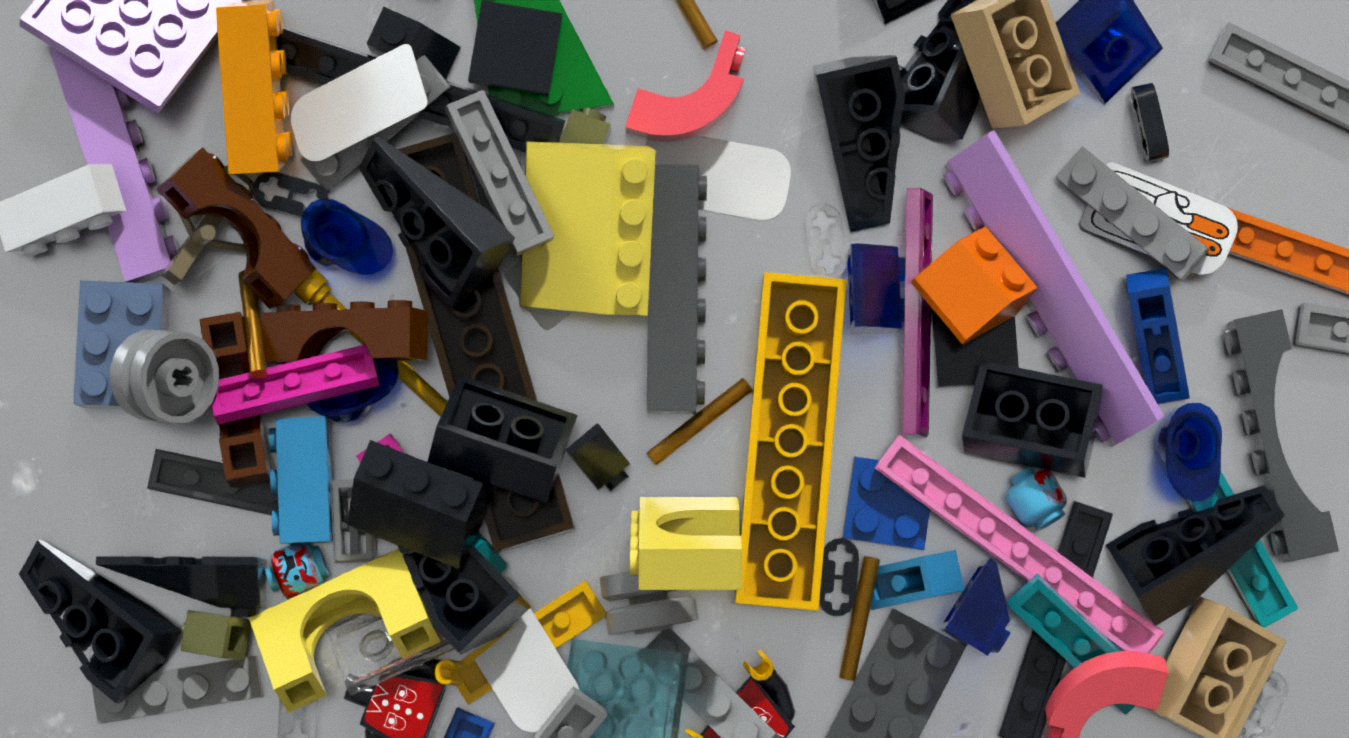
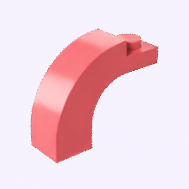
M725 30L709 78L693 93L681 97H666L638 88L625 126L626 133L653 141H678L699 135L721 121L735 104L744 83V78L730 74L731 70L739 72L744 57L745 48L739 47L741 35Z
M1119 651L1096 656L1075 667L1058 683L1048 699L1045 712L1048 725L1051 726L1047 738H1079L1086 721L1095 712L1109 705L1131 704L1157 711L1169 674L1164 657L1136 651Z

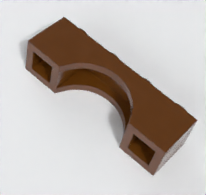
M203 147L190 156L157 188V191L184 219L197 215H211L226 221L238 232L244 243L247 256L242 281L269 309L286 300L316 269L309 261L307 252L301 246L292 243L281 231L278 221L273 216L264 213L253 201L250 191L242 184L236 183L225 171L221 160L214 154L208 153Z
M389 300L387 301V308H375L374 302H350V309L338 310V304L314 303L313 311H301L300 305H276V312L260 313L265 362L282 365L319 356L322 348L331 338L349 330H352L361 337L373 359L389 362L426 361L428 311L413 308V301Z
M241 312L199 319L202 339L214 352L219 367V380L249 373L244 320ZM262 415L220 424L219 443L225 480L230 487L236 488L269 482L271 469Z

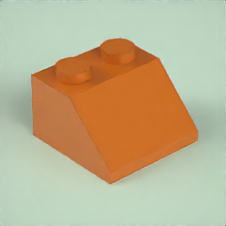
M986 226L958 240L911 281L915 289L962 344L1015 317L1038 288Z

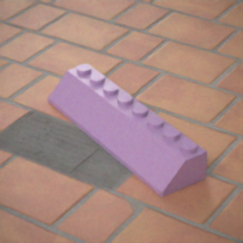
M994 130L949 159L944 166L947 173L943 177L951 192L955 196L961 194L968 205L964 213L975 231L986 226L1038 287L1026 302L1031 312L1027 315V319L1034 332L1039 337L1044 334L1052 349L1048 350V354L1059 372L1066 370L1072 379L1103 385L1096 436L1100 442L1108 441L1111 447L1164 418L1163 412Z

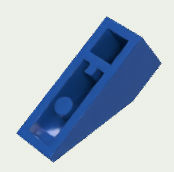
M1162 268L1126 275L1128 296L1146 386L1157 404L1190 398L1167 269Z

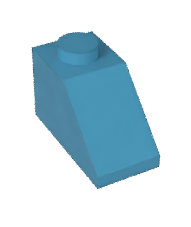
M956 550L879 566L871 610L964 591Z

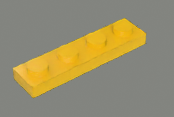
M586 580L534 613L556 649L606 617V611ZM509 630L460 660V662L464 663V668L455 666L452 669L451 677L454 681L461 682L456 687L468 705L493 690L475 659Z

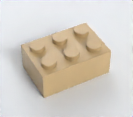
M977 0L951 14L992 129L1024 126L1080 94L1047 0Z

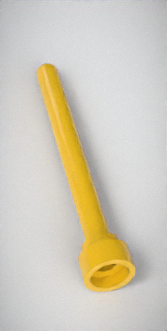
M314 270L294 292L306 305L309 303L312 305L314 303L338 304V310L347 309L330 293L332 289L327 285L329 280L318 270ZM352 330L348 331L359 343L365 345L360 336ZM379 360L441 417L448 401L404 361L389 362Z

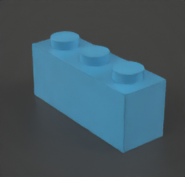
M326 416L275 418L276 428H269L270 453H277V469H271L270 471L271 493L278 494L279 511H272L273 536H280L281 544L333 542L329 418Z

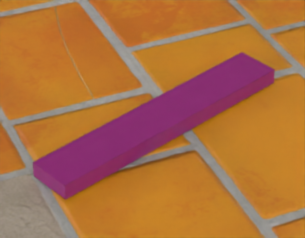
M907 188L902 434L911 437H927L929 435L931 306L911 284V281L932 263L933 195L922 188Z

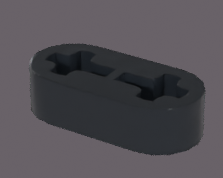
M1147 83L1131 87V100L1145 159L1147 162L1169 158L1166 130L1154 84Z
M264 172L253 183L254 198L262 207L306 221H316L322 219L330 209L329 195L317 183L279 172ZM272 180H277V186L281 190L289 192L287 198L274 195L272 201H267V195L261 191L263 185L270 186ZM311 191L317 192L316 197L322 204L320 207H313L311 213L305 212L306 206L302 202L294 200L296 194L309 197Z
M844 538L828 542L824 547L819 606L826 614L834 617L843 616L850 612L854 607L856 599L859 552L855 544ZM837 545L845 546V553L852 555L851 562L848 561L843 564L842 575H835L836 563L833 560H829L828 557L829 552L837 550ZM835 579L842 580L841 593L848 595V602L841 603L839 610L832 609V602L825 601V594L831 593L834 590Z

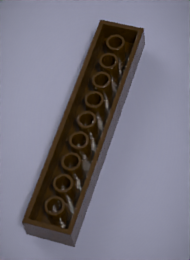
M455 132L398 149L480 204L465 152ZM411 245L405 246L423 309L428 311V326L449 397L459 375L538 401L499 267L459 305L451 309L423 280L417 269L422 265ZM559 472L546 503L473 478L474 481L484 484L494 494L484 516L494 552L499 553L576 530Z

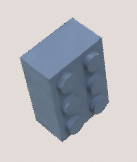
M80 280L74 405L81 408L122 409L116 402L110 386V366L117 348L128 336L141 330L168 331L170 289L160 283Z

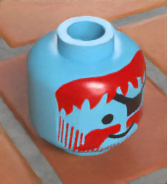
M1028 467L1011 478L1014 486L1008 490L1006 499L1022 526L1035 527L1039 531L1052 525L1065 515L1063 508L1067 504V496L1051 471L1040 470L1035 472L1032 467Z
M294 543L276 549L271 555L272 567L265 569L272 591L281 590L286 599H291L323 584L324 578L330 576L319 545L313 547L310 543Z

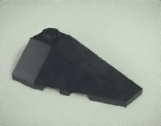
M948 0L938 12L940 21L928 37L921 35L913 46L917 51L905 67L899 65L905 93L904 110H902L901 119L902 125L931 138L963 139L978 106L980 94L951 14L977 0Z
M897 56L850 57L813 66L849 230L852 232L890 223L896 177L895 169L901 135L902 110H904L905 93Z
M377 137L372 140L359 169L382 209L392 212L402 230L398 237L404 247L411 245L422 265L417 269L423 280L452 309L459 305L501 265L515 237L488 209L382 138Z
M1263 485L1218 499L1214 507L1193 513L1192 509L1189 508L1178 512V518L1160 524H1157L1155 520L1142 523L1106 544L1156 626L1196 601L1285 515L1266 486Z
M43 540L36 541L19 573V576L43 613L50 614L62 632L59 637L65 647H71L82 663V666L79 668L86 679L115 703H121L164 664L182 632L153 607Z
M473 545L461 571L398 546L412 575L413 583L426 607V612L432 625L460 655L501 636L531 608L525 599Z
M96 556V565L219 608H230L231 617H252L255 615V609H266L267 576L265 569L267 568V559L259 557L202 556V559L179 556H166L162 558Z

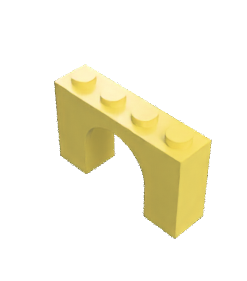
M640 497L639 511H631L630 576H639V590H742L741 536H739V497Z
M399 548L249 618L274 691L288 713L326 696L314 661L315 647L321 635L332 624L344 617L354 614H372L382 618L389 636L402 659L441 642L436 628L428 617L426 607L413 583L412 575Z

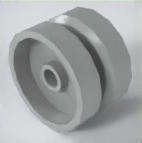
M141 330L128 336L117 348L110 366V386L116 402L127 414L140 420L188 423L202 416L213 403L219 387V367L214 352L200 337L189 332Z
M630 571L599 577L603 599L608 601L629 599L630 606L614 608L605 614L609 635L635 631V635L673 629L674 624L699 620L695 599L689 596L669 599L668 592L676 590H639V576H630Z

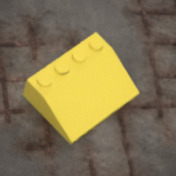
M526 142L525 176L555 237L551 242L521 254L520 306L609 315L648 316L656 150L650 146Z

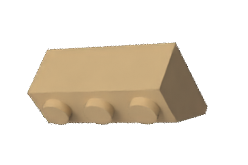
M1199 597L1166 661L1169 674L1157 711L1148 710L1201 738H1238L1286 640L1227 606Z

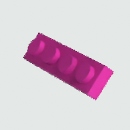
M365 344L266 368L267 375L262 379L251 378L250 372L220 379L212 408L216 423L220 425L380 385L374 359L371 358Z

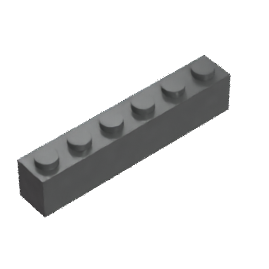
M655 165L648 300L647 414H696V405H705V380H697V364H705V339H697V323H705L706 298H698V282H706V257H698V241H706V217H698V202L707 201V176H699V165Z

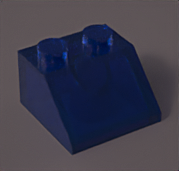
M1079 0L1056 22L1073 73L1105 104L1163 49L1133 0Z
M861 243L850 245L847 251L850 335L899 333L901 331L902 322H904L905 298L900 296V282L905 281L906 257H899L897 246Z
M987 558L980 562L965 586L964 591L961 592L938 629L979 656H988L990 652L998 653L1011 633L1005 629L1010 618L996 561Z

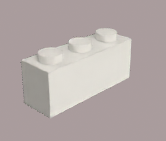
M88 164L1 201L0 236L5 252H23L24 257L34 256L47 251L46 244L56 241L59 244L79 238V230L86 227L89 230H95L111 225L113 223V216L126 211L112 164Z

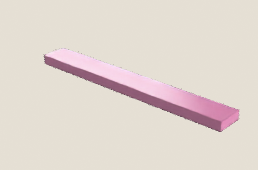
M898 435L874 467V469L1027 582L1038 573L1121 651H1136L1150 654L1165 634L1164 630L1157 625L1155 626L1153 622L902 436Z

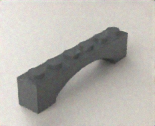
M1283 309L1234 319L1228 323L1229 330L1224 332V339L1229 355L1235 354L1238 370L1233 372L1234 383L1238 395L1244 394L1248 409L1243 411L1244 426L1247 434L1254 435L1257 451L1252 452L1253 465L1256 474L1263 475L1266 488L1285 515L1275 525L1276 531L1271 532L1274 553L1276 556L1281 555L1283 563L1338 552L1339 549L1330 511L1321 512L1304 494L1287 464L1278 437L1274 408L1276 376L1283 353L1292 349Z

